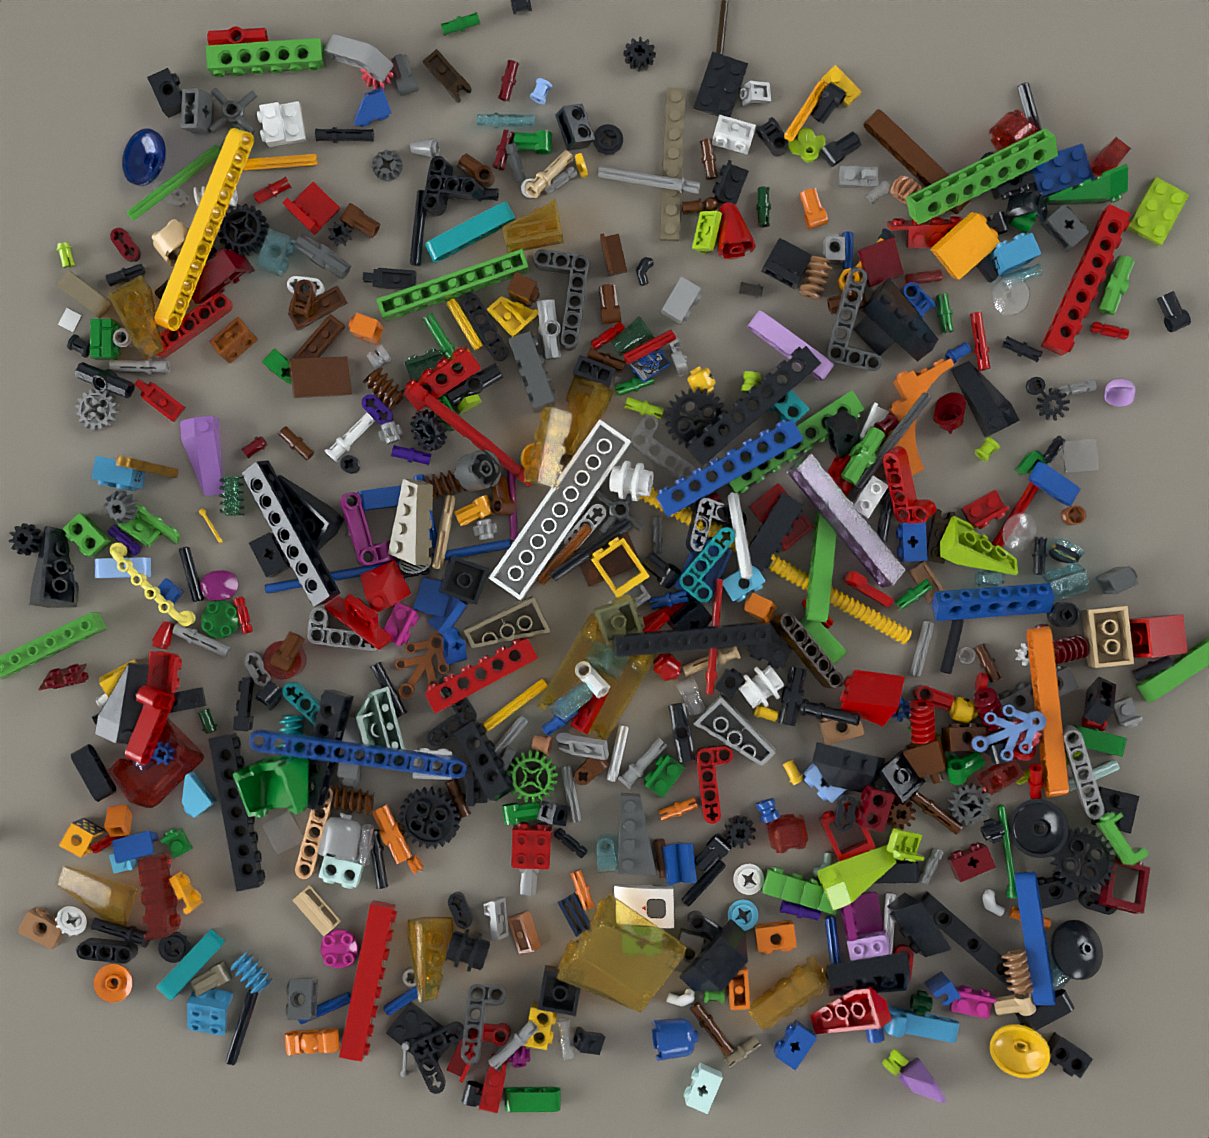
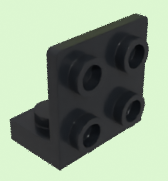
M779 238L761 272L795 289L812 255Z

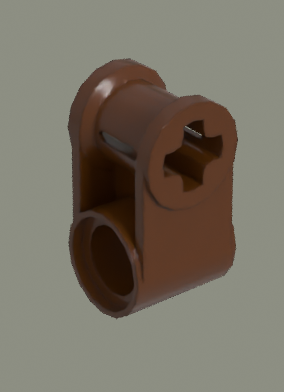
M302 279L297 282L289 305L290 313L296 312L304 315L305 318L310 317L317 292V286L313 281ZM306 283L310 285V291L307 294L303 292V286Z
M588 757L575 771V781L580 785L588 784L610 765L609 762ZM580 771H581L582 773H585V772L588 773V774L586 775L587 780H584V779L579 780V779H578V778L580 777V775H579V772H580Z

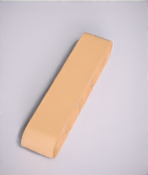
M331 784L329 787L330 798H326L323 809L325 816L320 817L317 814V810L311 809L295 868L296 875L301 879L309 878L317 868L320 854L317 852L326 821L331 816L334 805L333 795L335 787ZM312 827L319 828V836L312 833ZM308 845L314 847L315 854L308 853ZM303 864L309 866V873H306L302 870Z

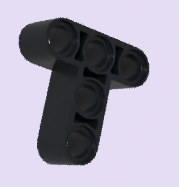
M435 156L430 161L423 197L424 208L435 216H440L445 212L448 198L476 201L484 195L483 186L474 178L452 176L453 166L442 156Z

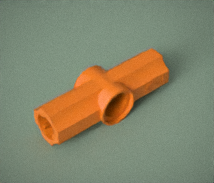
M388 804L372 811L380 828V836L384 844L389 847L396 863H401L412 857L413 855L404 839V832L401 831L402 827L395 821Z

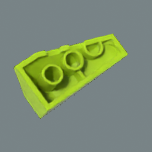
M956 516L951 517L940 542L942 558L958 565L1011 575L1018 574L1017 559L999 545L996 547L988 541V537L985 534L979 535L973 530L974 526Z
M888 845L817 871V876L833 911L853 903L897 863L893 853L886 850Z

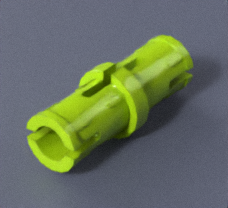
M629 396L624 406L625 409L639 412L640 415L644 416L646 414L661 419L664 407L652 405L646 400L643 402Z

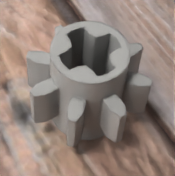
M394 421L381 425L382 430L378 431L380 440H386L387 444L400 441L399 435L403 434L401 426L395 425Z
M491 519L477 521V526L473 527L474 535L479 536L480 540L493 539V533H497L496 523L492 524Z

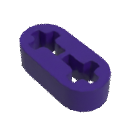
M369 394L363 397L362 407L379 424L383 425L393 421V413L376 396ZM370 399L372 401L375 399L374 404L377 406V409L374 410L371 406L367 408V400ZM380 410L384 414H386L387 412L389 413L387 415V417L389 418L387 421H380V419L382 418L378 414Z

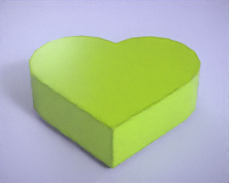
M477 394L464 397L458 404L457 409L460 414L466 413L479 405L482 400Z

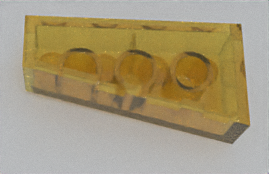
M142 275L107 295L135 348L148 360L162 352L163 346L159 326L155 322L156 310L152 289Z
M545 407L539 417L541 421L540 426L534 435L535 444L529 453V466L524 471V482L543 488L559 489L560 482L556 480L558 473H562L563 465H560V458L565 455L566 451L563 442L568 438L572 418L571 413L553 407Z

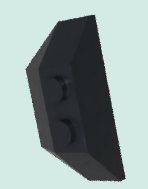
M817 742L812 761L829 786L862 793L866 785L872 786L880 778L877 771L884 766L885 758Z
M730 919L683 971L679 978L693 991H723L748 962L746 932Z

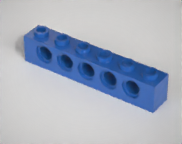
M1050 583L936 591L933 596L932 610L935 621L1051 613L1055 596Z

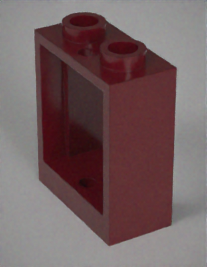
M1116 856L1111 859L1112 862L1117 864L1111 867L1115 873L1108 874L1111 878L1110 881L1104 879L1106 885L1101 886L1098 905L1135 915L1144 914L1151 867L1143 866L1144 863L1140 861L1133 865L1122 864ZM1117 866L1139 871L1134 903L1112 897Z

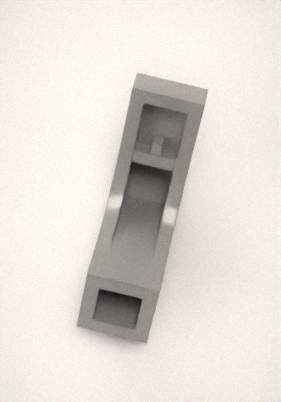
M349 717L342 741L361 743L355 718ZM342 747L340 749V755H342L345 752V749ZM357 750L354 756L361 758L363 751ZM338 762L337 777H339V784L358 787L360 783V765Z

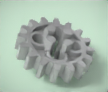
M89 389V394L83 392L84 398H77L80 405H75V408L79 409L75 415L81 416L78 421L85 423L84 427H91L95 431L98 428L105 430L104 425L111 427L110 421L117 420L114 414H119L115 410L119 405L113 403L116 398L109 396L110 393L107 391L100 392L96 390L95 392V390ZM93 399L92 404L98 406L97 409L90 406L89 401ZM97 410L105 415L104 420H101L102 416L95 413Z

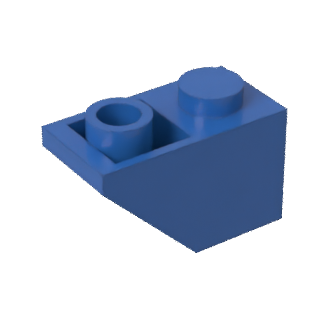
M383 87L364 93L354 116L356 126H367L371 124L372 120L377 118L378 120H384L392 113Z

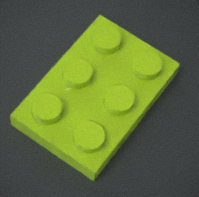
M1155 177L1132 216L1127 229L1161 246L1187 201L1189 194Z

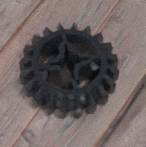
M245 203L243 207L236 204L235 210L229 207L230 212L225 213L226 217L223 218L219 228L221 231L217 233L221 237V244H225V249L238 251L240 256H243L244 253L250 256L251 250L254 253H258L256 249L258 246L264 249L261 243L262 241L267 243L268 240L264 236L270 235V232L266 230L270 227L266 223L267 218L262 216L260 210L256 211L254 206L249 208ZM242 217L240 221L235 222V220ZM253 218L257 222V233L252 230ZM230 228L235 230L234 242L230 237ZM246 228L249 232H241L239 229ZM247 239H252L251 241L244 243Z

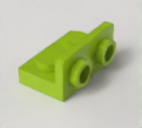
M700 212L692 246L693 250L701 254L714 251L722 216L721 212Z

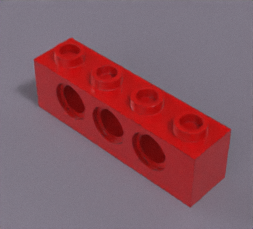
M468 346L457 348L451 357L441 359L435 368L425 370L421 374L422 377L416 381L412 379L405 385L404 394L417 412L426 407V405L408 392V389L414 382L420 386L424 384L429 385L431 388L428 392L437 399L481 369L480 363ZM454 363H460L462 364V368L459 370H454L452 368V365ZM442 373L447 377L445 380L439 381L436 379V376Z

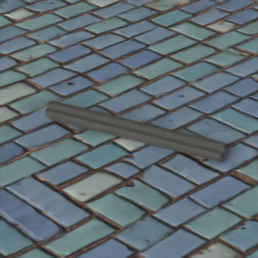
M925 392L922 393L876 452L875 462L870 467L865 468L854 486L862 489L883 462L884 455L894 448L932 399L930 395Z

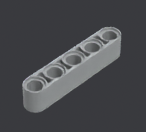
M1066 725L1062 728L1064 749L1082 808L1090 818L1099 819L1104 814V807L1083 737L1076 727ZM1070 733H1075L1073 739H1067V736ZM1081 751L1078 757H1073L1074 752ZM1081 769H1086L1085 774L1078 775ZM1092 787L1090 792L1084 793L1085 788ZM1092 805H1097L1095 810H1089Z

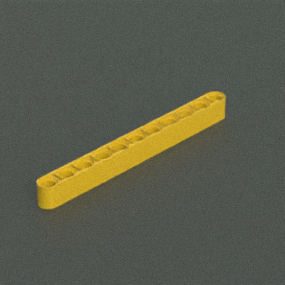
M232 128L227 134L156 311L155 322L159 326L175 331L182 323L253 146L254 137L250 132Z

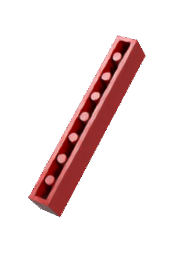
M373 900L370 904L339 1058L362 1062L364 1057L369 1055L371 1044H368V1039L372 1037L375 1026L371 1025L372 1019L376 1018L378 1006H375L376 999H380L382 987H379L380 980H384L386 968H383L384 960H388L390 953L387 945L388 941H392L394 930H391L392 922H396L398 911H395V904Z

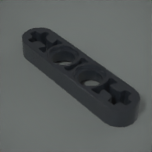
M473 293L466 294L462 299L463 306L490 354L496 361L505 360L508 356V349L481 301ZM470 298L471 300H476L474 304L477 308V311L475 312L472 309L471 305H466L468 304V299ZM477 315H485L486 321L483 324L476 323L475 318ZM487 331L495 332L496 335L493 340L488 341L485 339ZM498 340H500V343H497L498 347L501 350L504 349L503 356L501 357L495 355L497 351L493 345Z

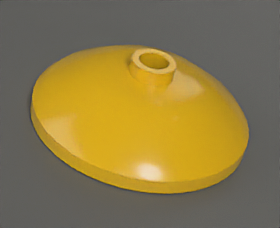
M1010 1024L999 1028L991 1038V1057L996 1065L1007 1074L1018 1078H1033L1042 1074L1048 1067L1050 1061L1048 1044L1035 1030L1023 1025Z

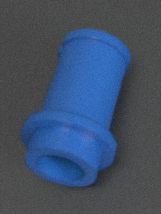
M963 342L953 350H947L945 354L946 360L951 358L953 363H957L958 359L971 353V348L968 343Z

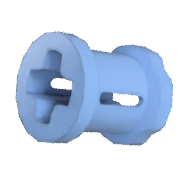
M537 78V85L530 98L539 104H545L547 93L553 86L547 80Z

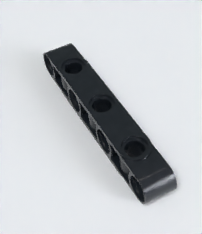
M926 891L919 901L922 902L935 924L1007 987L1012 985V983L1006 982V979L1011 977V975L1004 973V971L1010 969L1009 967L1004 966L1001 971H997L998 965L1007 962V960L1003 959L999 953ZM945 913V919L939 921V914ZM974 938V944L972 946H968V940Z

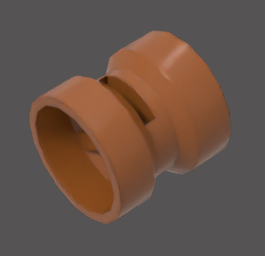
M1078 505L1066 507L1061 512V519L1066 525L1081 524L1086 519V511Z

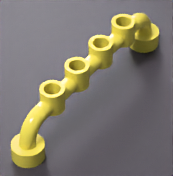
M121 542L112 544L110 554L118 562V570L121 572L126 571L131 576L132 584L140 585L145 590V597L147 599H154L159 604L158 609L160 612L168 613L182 626H189L194 623L195 615L192 611L186 610L179 613L174 608L173 602L166 600L160 594V589L153 587L147 581L146 575L139 573L133 567L132 561L124 558L128 552L124 544Z

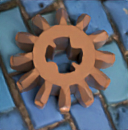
M900 175L894 181L890 191L893 197L897 198L902 204L907 205L906 197L921 190L922 187L912 178Z

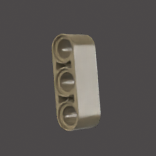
M67 270L56 284L99 318H102L113 304L70 270Z

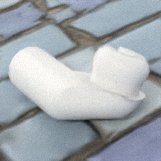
M985 890L982 896L985 909L1001 917L1005 908L996 904L995 892L993 890Z

